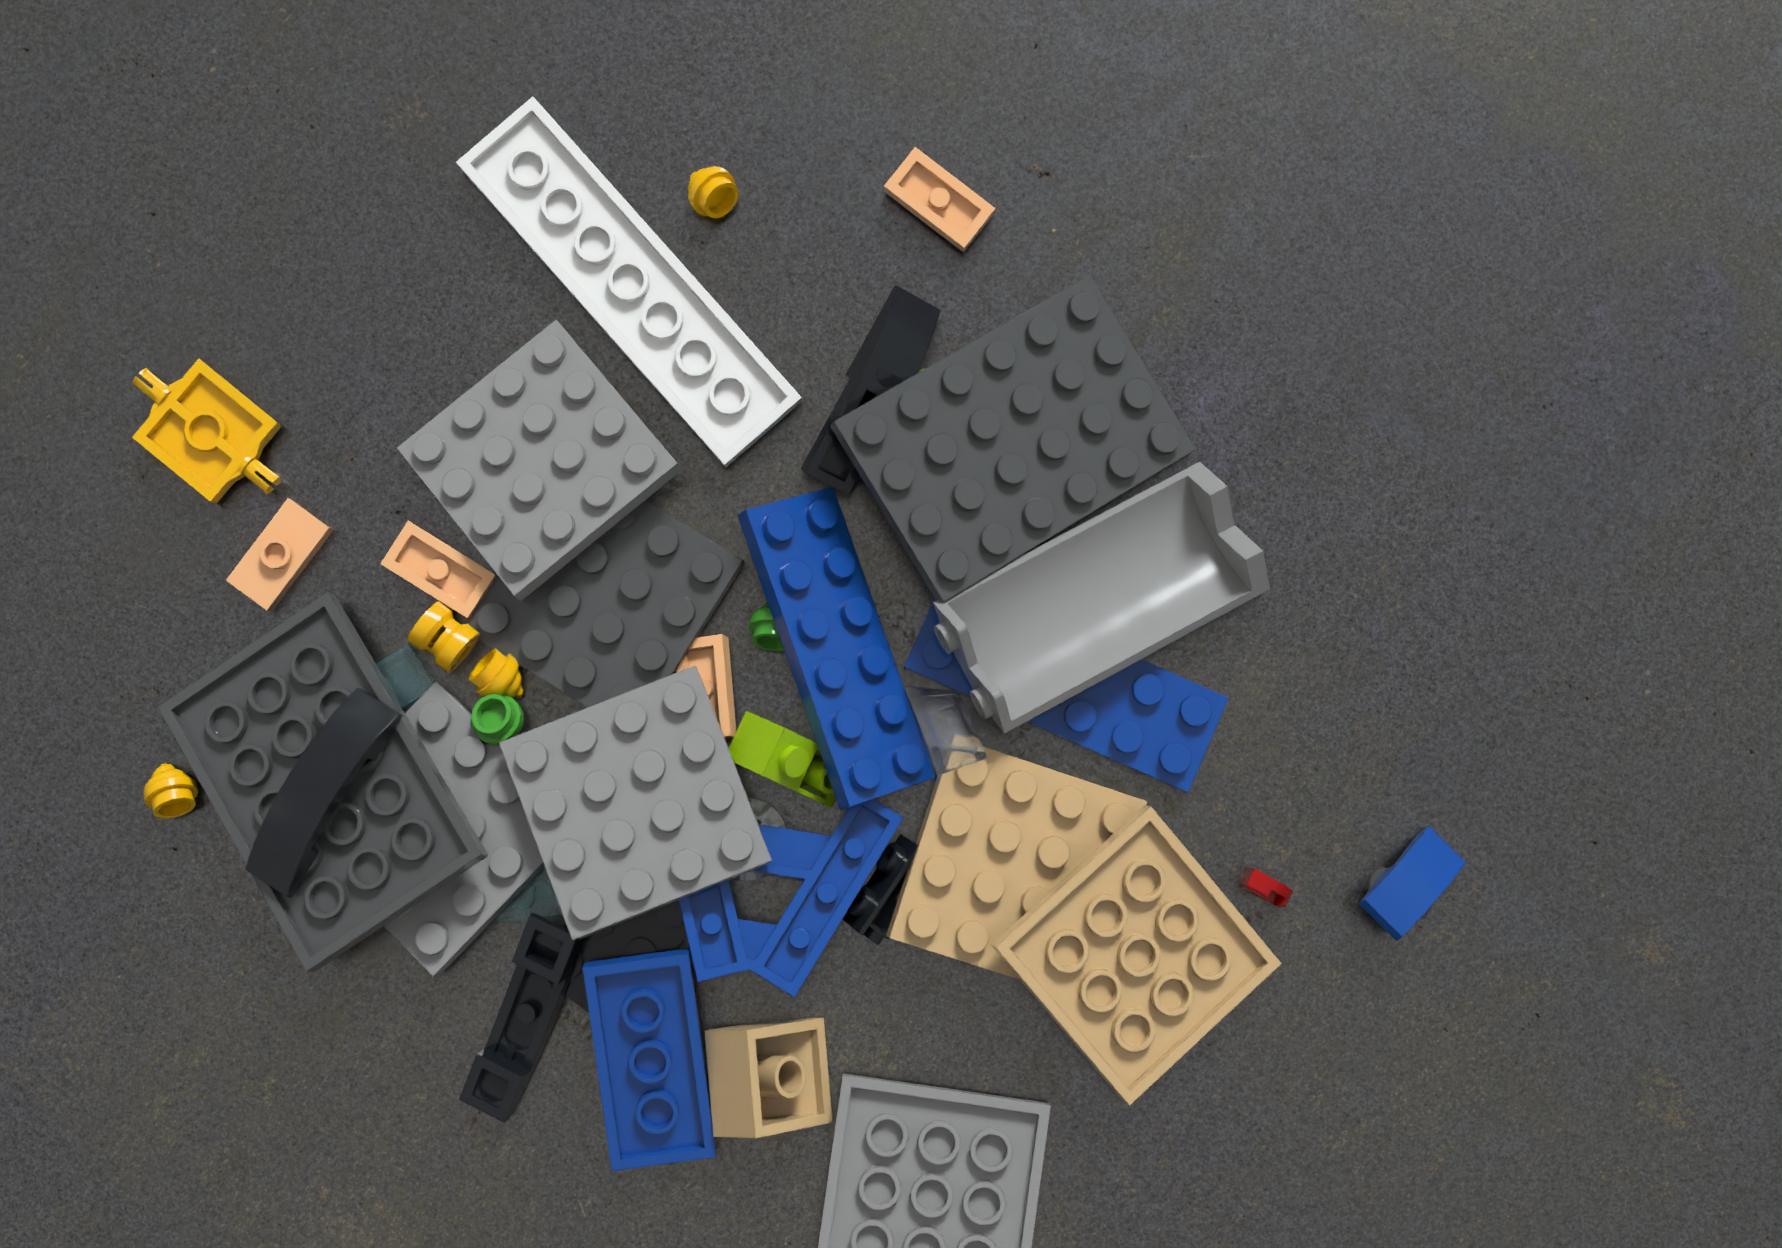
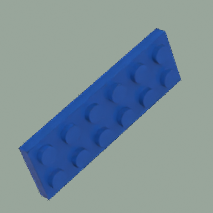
M830 487L746 509L738 514L742 531L840 811L935 778L834 488Z
M932 602L904 669L970 697L969 692L974 689L965 676L954 653H946L936 637L934 626L939 624L940 621ZM1141 659L1026 723L1188 793L1229 698Z

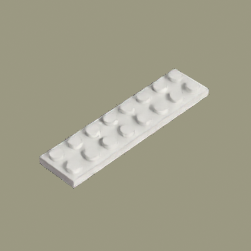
M533 96L456 161L462 172L725 468L802 402V397Z

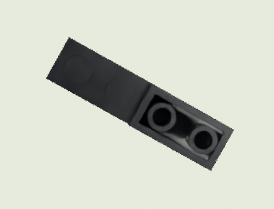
M897 285L893 287L846 373V376L850 378L801 467L804 473L849 496L860 475L830 425L835 420L918 373L934 333L940 309Z

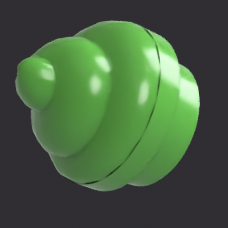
M766 602L750 616L748 629L753 634L752 643L763 650L783 652L784 648L768 602Z
M490 694L482 697L473 707L471 714L473 732L481 741L489 745L499 746V742L519 735L524 723L523 710L512 697L505 694L502 696Z

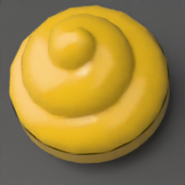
M712 166L699 169L691 174L688 184V200L690 206L698 214L711 218H720L734 208L738 200L739 191L734 177L722 167Z
M494 648L481 658L470 673L469 681L476 686L475 692L481 697L490 694L501 696L505 694L512 698H520L523 695V688L521 686L522 676L518 670L519 664L510 653L505 656Z
M162 763L146 783L143 797L146 806L153 810L154 816L161 819H170L185 815L194 809L196 805L194 798L198 794L195 780L183 770L175 769L172 764Z

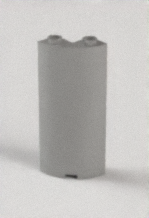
M1198 462L1012 560L945 602L941 600L933 602L940 621L939 624L934 626V631L945 652L948 654L954 653L965 676L974 689L969 694L978 714L984 720L992 717L1005 734L1268 591L1270 585L1264 552L1235 526L1227 485L1201 462Z

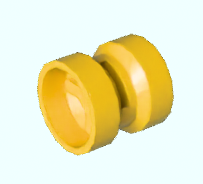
M438 601L417 621L410 631L407 641L419 651L427 650L435 657V664L446 673H451L473 650L478 642L477 638L480 633L469 624L458 623L453 619V611Z

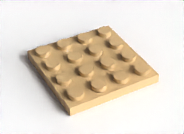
M950 737L916 841L918 847L912 864L906 872L886 936L1019 979L993 949L991 944L1146 805L1147 801L956 737Z
M1144 805L991 944L993 949L1120 1099L1129 1106L1282 964L1156 811L1147 805Z

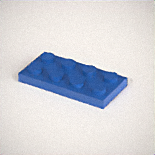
M689 948L584 962L583 975L611 1170L618 1171L717 1157Z

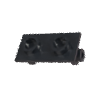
M902 834L899 835L895 842L886 846L877 861V869L867 884L861 887L848 912L842 919L859 934L864 935L877 945L881 943L884 937L890 939L886 934L897 903L895 897L901 891L906 872L912 864L918 845Z

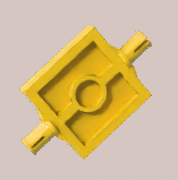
M198 359L181 379L169 386L151 373L148 368L141 370L138 374L152 384L153 388L135 376L132 382L133 386L140 389L155 403L152 406L148 419L132 438L207 500L217 504L234 482L242 479L244 476L263 490L265 494L271 493L275 488L262 479L260 474L277 486L281 477L262 464L259 458L263 448L282 425L205 362Z

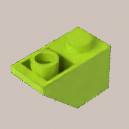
M746 711L729 746L734 763L832 808L836 797L817 743Z

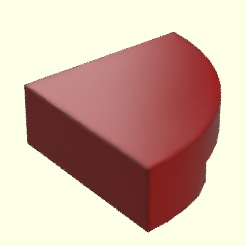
M1246 868L1239 882L1240 888L1279 908H1285L1293 894V890L1254 868Z

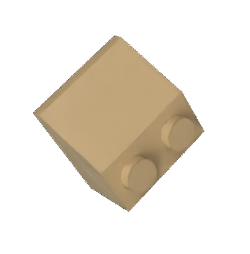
M824 1017L751 1023L704 1030L713 1137L760 1138L833 1123Z

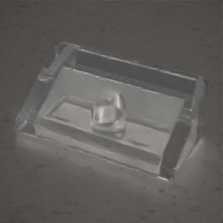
M916 686L905 688L913 715L937 775L987 758L961 693Z

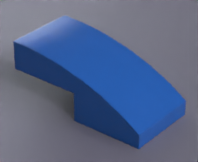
M1428 826L1415 836L1396 863L1379 876L1359 905L1397 941L1414 926L1439 898L1466 862Z

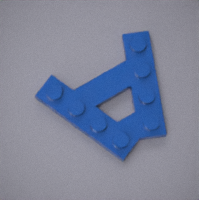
M873 799L849 807L832 836L758 824L773 862L750 872L801 880L803 883L777 925L738 919L729 880L678 900L697 983L750 971L790 997L795 998L904 817Z

